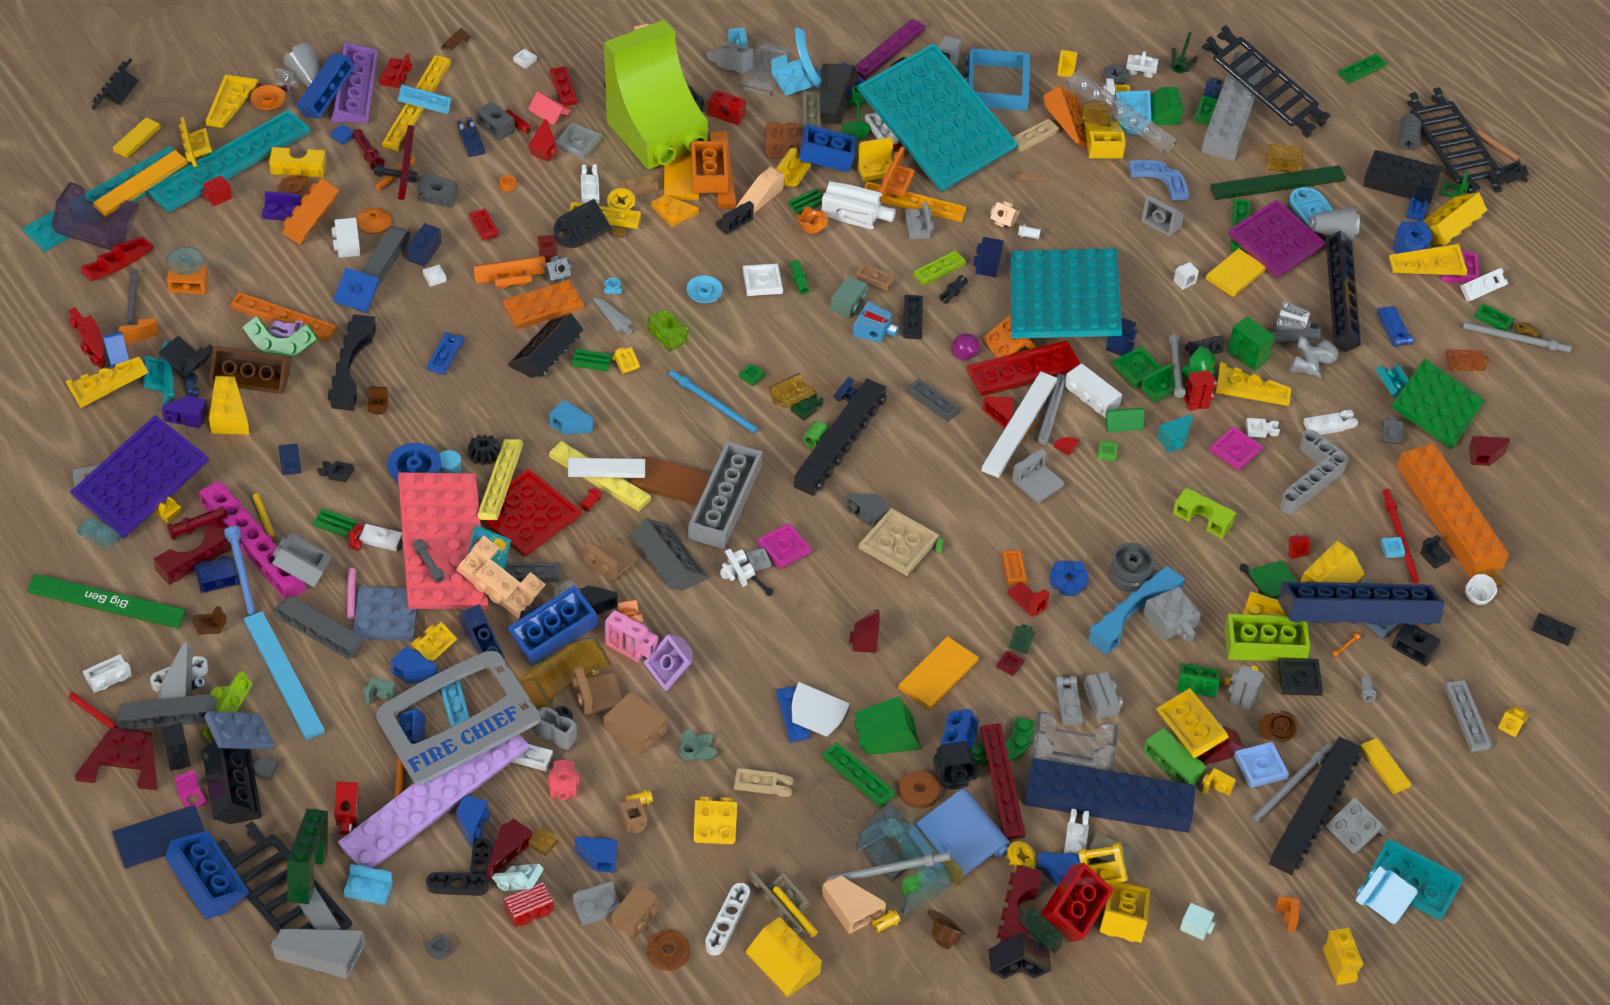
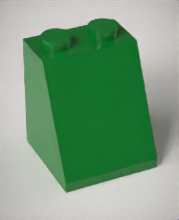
M900 696L855 712L856 721H854V725L860 734V737L857 738L860 748L865 749L868 755L921 749L914 716Z

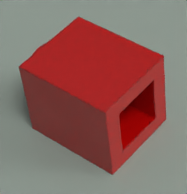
M221 175L203 183L204 191L202 195L205 201H209L213 207L232 198L230 184Z

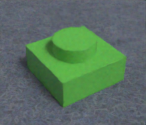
M922 872L902 879L901 892L904 897L917 895L924 889L925 878Z

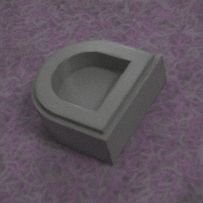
M267 757L259 758L253 766L255 775L261 779L271 781L278 766V760Z
M443 933L424 944L430 956L437 960L445 959L451 952L450 942Z

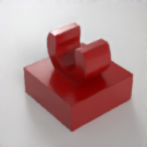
M1296 534L1290 536L1289 557L1294 559L1309 555L1310 538L1307 535L1299 537Z

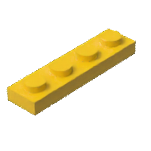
M571 202L569 211L584 203ZM599 206L610 225L638 229L641 219L640 211Z

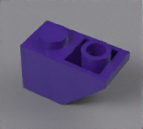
M186 396L163 405L164 421L200 428L208 413L206 399Z

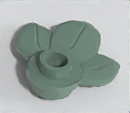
M688 729L681 735L682 745L679 747V755L682 759L687 761L694 759L704 761L716 756L717 750L711 747L712 734L696 736L691 729Z

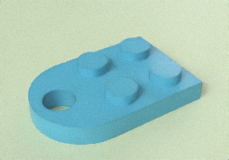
M1150 90L1116 92L1117 121L1122 130L1128 134L1145 132L1151 125ZM1132 124L1139 125L1138 127H1131Z
M1297 188L1290 195V208L1308 227L1309 219L1313 214L1333 210L1323 195L1313 188Z

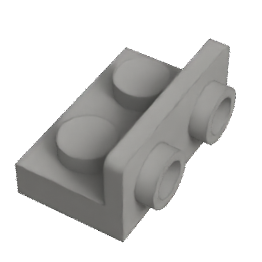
M923 202L922 209H905L904 215L909 239H929L931 231H934V222L930 221L931 208H928L927 202Z
M613 881L603 882L589 889H581L573 894V907L581 926L612 916V913L620 905L614 891L615 885Z

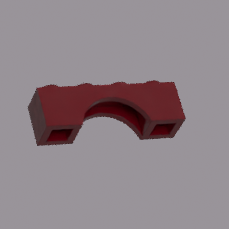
M219 520L203 529L204 540L196 549L188 552H177L169 549L153 558L156 572L170 585L179 581L187 574L196 571L204 564L213 561L221 554L232 549L231 543L226 540L224 530L227 527Z
M1017 865L1016 872H1011L1009 885L1013 886L1012 890H1007L1005 898L1008 908L1003 907L1001 920H1004V926L999 925L997 938L1001 939L1000 942H1004L1020 933L1028 936L1030 923L1022 918L1018 907L1025 901L1036 899L1042 870Z

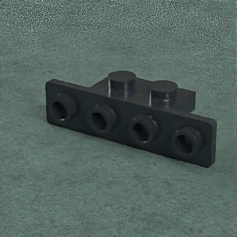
M131 58L127 62L123 61L117 68L119 72H114L110 77V84L105 83L101 89L103 93L101 95L98 93L92 101L95 104L91 109L95 110L105 96H108L119 105L123 103L139 82L138 79L126 71L132 62Z

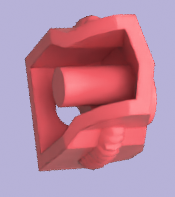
M554 761L553 769L548 775L550 798H558L560 800L576 798L580 778L575 770V761Z

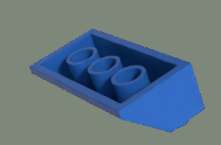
M574 585L507 628L520 652L531 667L598 626L599 622L597 613Z
M208 830L170 840L165 859L205 920L225 914L248 895L249 890Z

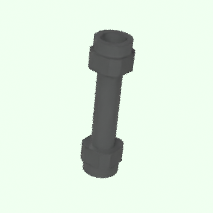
M423 539L416 540L412 544L414 551L423 558L430 570L431 579L435 583H440L445 579L444 572L440 567L437 568L427 551L428 546Z

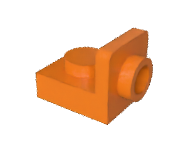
M637 600L617 603L619 613L627 615L634 621L643 622L642 614L638 610Z
M1279 896L1275 910L1284 912V922H1287V931L1295 932L1299 921L1300 899L1290 896Z

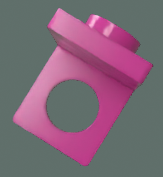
M194 769L175 777L177 793L185 808L192 805L198 808L207 804L198 786ZM191 795H197L199 800L191 804L187 802V798Z

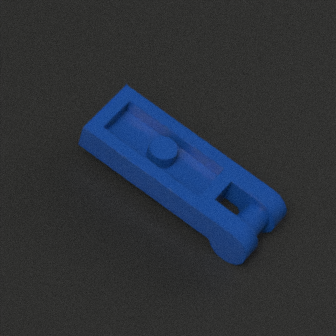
M1396 307L1378 308L1377 315L1394 347H1398L1401 344L1411 345L1413 343L1412 335L1408 333Z
M445 332L427 365V370L445 375L459 348L463 346L464 336H453L452 333Z

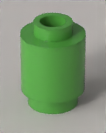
M814 421L804 434V443L811 448H815L829 430L827 424L823 421Z

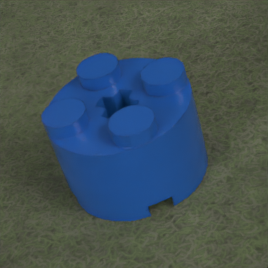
M1423 221L1401 222L1393 242L1394 252L1398 254L1429 249L1432 233L1427 224Z

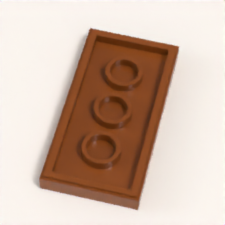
M642 456L641 459H645V478H632L631 484L643 491L698 505L711 477L710 473Z

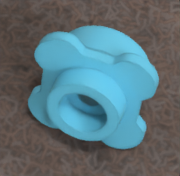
M611 277L604 281V292L606 294H620L622 292L620 288L622 282L619 279Z

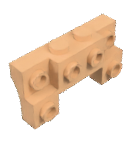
M483 536L458 565L457 571L471 581L477 590L485 592L494 603L500 604L519 619L521 611L525 610L526 606H530L546 584L531 572L521 583L491 560L498 552L499 547Z

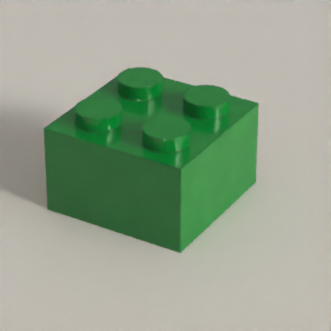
M1247 316L1233 326L1227 351L1247 367L1256 371L1269 361L1275 336Z

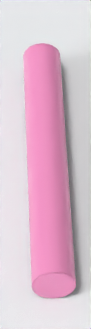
M354 568L348 569L347 619L349 620L355 619L356 569Z

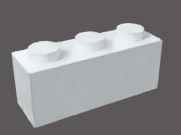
M1082 363L1067 373L1065 387L1103 417H1106L1107 410H1115L1120 407L1122 394Z

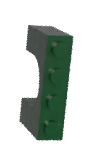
M306 809L287 859V902L308 905L314 892V864L323 865L328 853V811Z

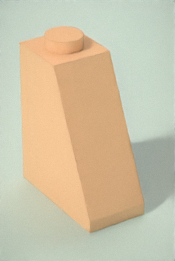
M842 876L835 879L831 878L823 884L822 897L848 934L885 915L886 903L846 878Z

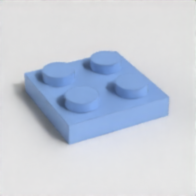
M1273 742L1235 751L1234 757L1250 788L1288 779L1289 773Z

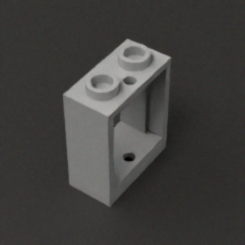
M291 532L288 538H282L273 553V556L276 558L272 564L315 587L332 555Z

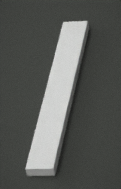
M1040 371L981 469L982 472L999 478L1057 383L1056 377Z

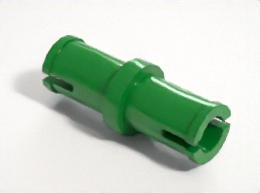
M794 260L790 263L793 281L798 287L799 294H806L810 291L806 281L807 275L802 269L801 262Z

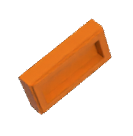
M1021 550L1002 551L1001 557L1007 586L1016 585L1019 582H1023L1026 585L1027 576Z

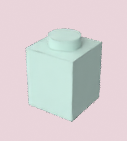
M1190 903L1182 920L1180 930L1204 940L1206 934H1211L1215 926V922L1212 921L1214 913Z

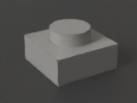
M764 548L746 552L747 562L752 565L754 571L771 567V561Z

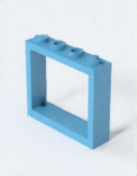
M970 48L969 56H966L965 65H968L965 67V76H968L965 77V80L972 89L974 65L1021 68V95L976 92L987 107L1027 111L1029 102L1030 53Z

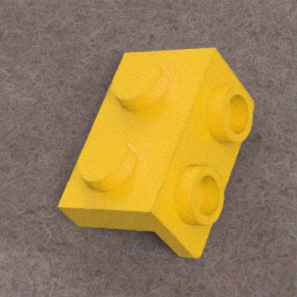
M790 148L776 168L777 171L784 174L783 186H797L811 167V164L799 160L797 148Z

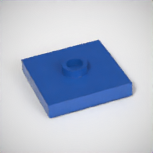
M345 267L333 302L368 313L380 279Z

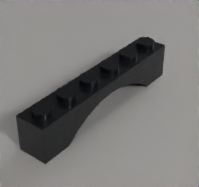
M353 314L352 320L348 321V334L344 335V348L340 349V362L336 363V376L333 375L332 389L328 391V400L331 401L332 409L354 411L358 396L356 383L350 375V368L356 356L366 346L373 343L376 332L374 316Z

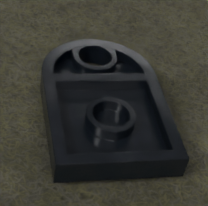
M595 199L563 214L554 224V235L557 242L567 248H577L612 230L611 225ZM567 231L569 233V235L566 238H561L559 236L560 232Z

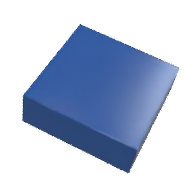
M341 124L330 132V137L343 145L354 138L352 135L354 131Z

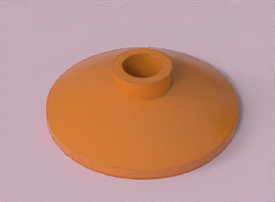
M263 85L253 90L250 100L258 109L272 110L284 103L285 93L277 86Z
M381 208L365 209L356 218L357 227L367 234L385 232L392 224L389 212Z

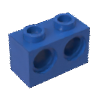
M971 709L949 712L945 722L944 734L941 738V745L966 742L971 750L973 749L979 720Z

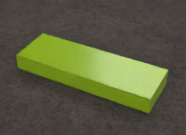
M955 250L913 271V276L923 286H926L965 266L966 260Z

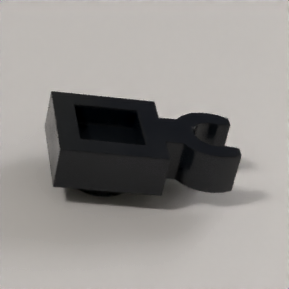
M323 461V468L317 469L320 476H328L330 480L345 483L355 470L353 464L338 461L334 465L329 461Z

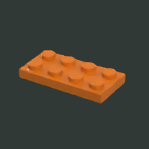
M570 279L502 300L503 307L516 329L584 308V303Z

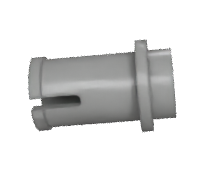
M1363 676L1359 679L1361 687L1360 696L1365 702H1372L1376 697L1372 679L1369 676Z

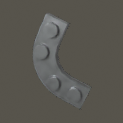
M890 803L871 818L865 829L864 851L873 867L901 861L887 848L885 842L889 832L904 820V814ZM906 869L884 873L883 875L893 882Z

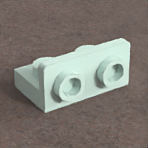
M539 863L511 866L505 873L494 874L492 879L497 883L498 888L503 891L532 889L544 868Z

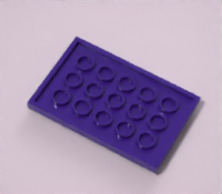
M154 415L73 488L70 493L76 500L125 539L158 509L160 503H164L168 497H171L207 464L209 458L157 415Z

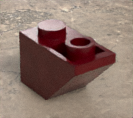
M1473 436L1469 446L1471 465H1492L1506 453L1510 438Z
M1223 725L1222 727L1227 732L1229 738L1197 756V758L1204 765L1230 759L1234 756L1235 751L1244 748L1237 731Z

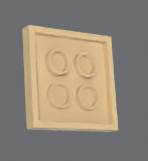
M891 508L859 543V549L908 576L938 541L939 534Z

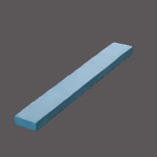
M263 611L245 617L244 623L304 739L308 740L324 734V727Z

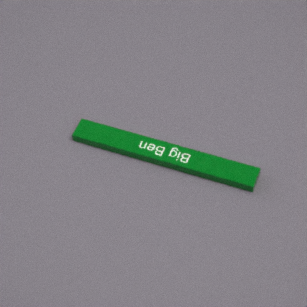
M38 574L34 575L27 588L30 594L179 629L186 615L185 609Z

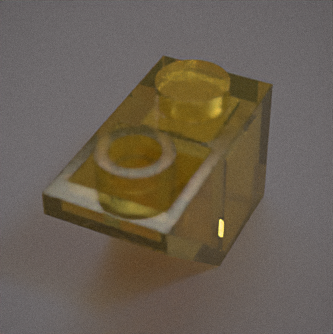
M1094 99L1082 104V121L1111 127V108L1108 102Z

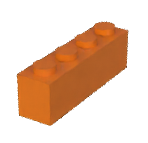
M322 178L318 184L314 182L309 190L311 193L304 195L301 200V206L297 205L292 211L293 216H288L283 223L285 228L282 234L299 245L302 244L328 210L340 191Z

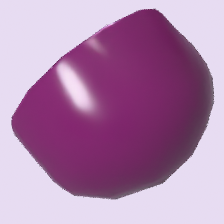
M964 333L954 339L951 351L958 359L967 361L971 356H977L981 345L974 335Z

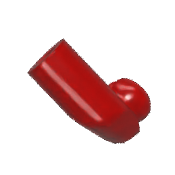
M356 524L348 534L349 547L352 550L359 551L363 546L361 545L363 542L358 540V536L364 529L361 524Z

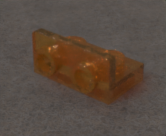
M1447 350L1445 354L1449 371H1485L1488 363V356L1483 355V350Z

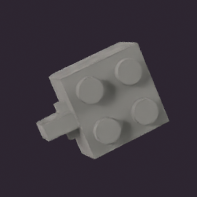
M1180 587L1147 600L1143 613L1162 640L1180 635L1187 643L1194 640L1195 632L1193 628L1198 627L1201 616Z

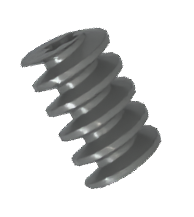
M1406 114L1400 120L1398 145L1402 149L1414 150L1420 145L1422 123L1413 114Z

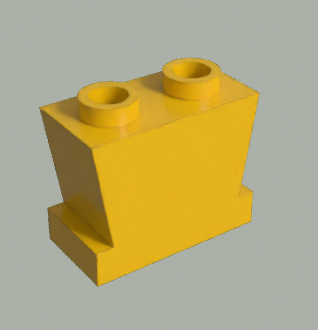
M1350 928L1329 931L1327 943L1324 944L1323 951L1336 985L1357 982V973L1363 966V961Z

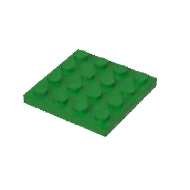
M1424 358L1390 407L1452 450L1485 400Z

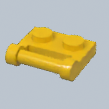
M1114 843L1113 846L1098 849L1079 850L1080 863H1085L1108 884L1128 880L1121 843ZM1115 855V860L1089 864V858Z

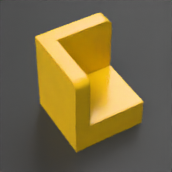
M1061 50L1057 76L1074 77L1077 52Z

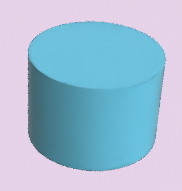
M446 450L439 454L441 458L439 473H461V457L457 452Z

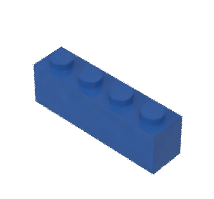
M331 54L296 104L305 117L320 118L355 66L346 55Z

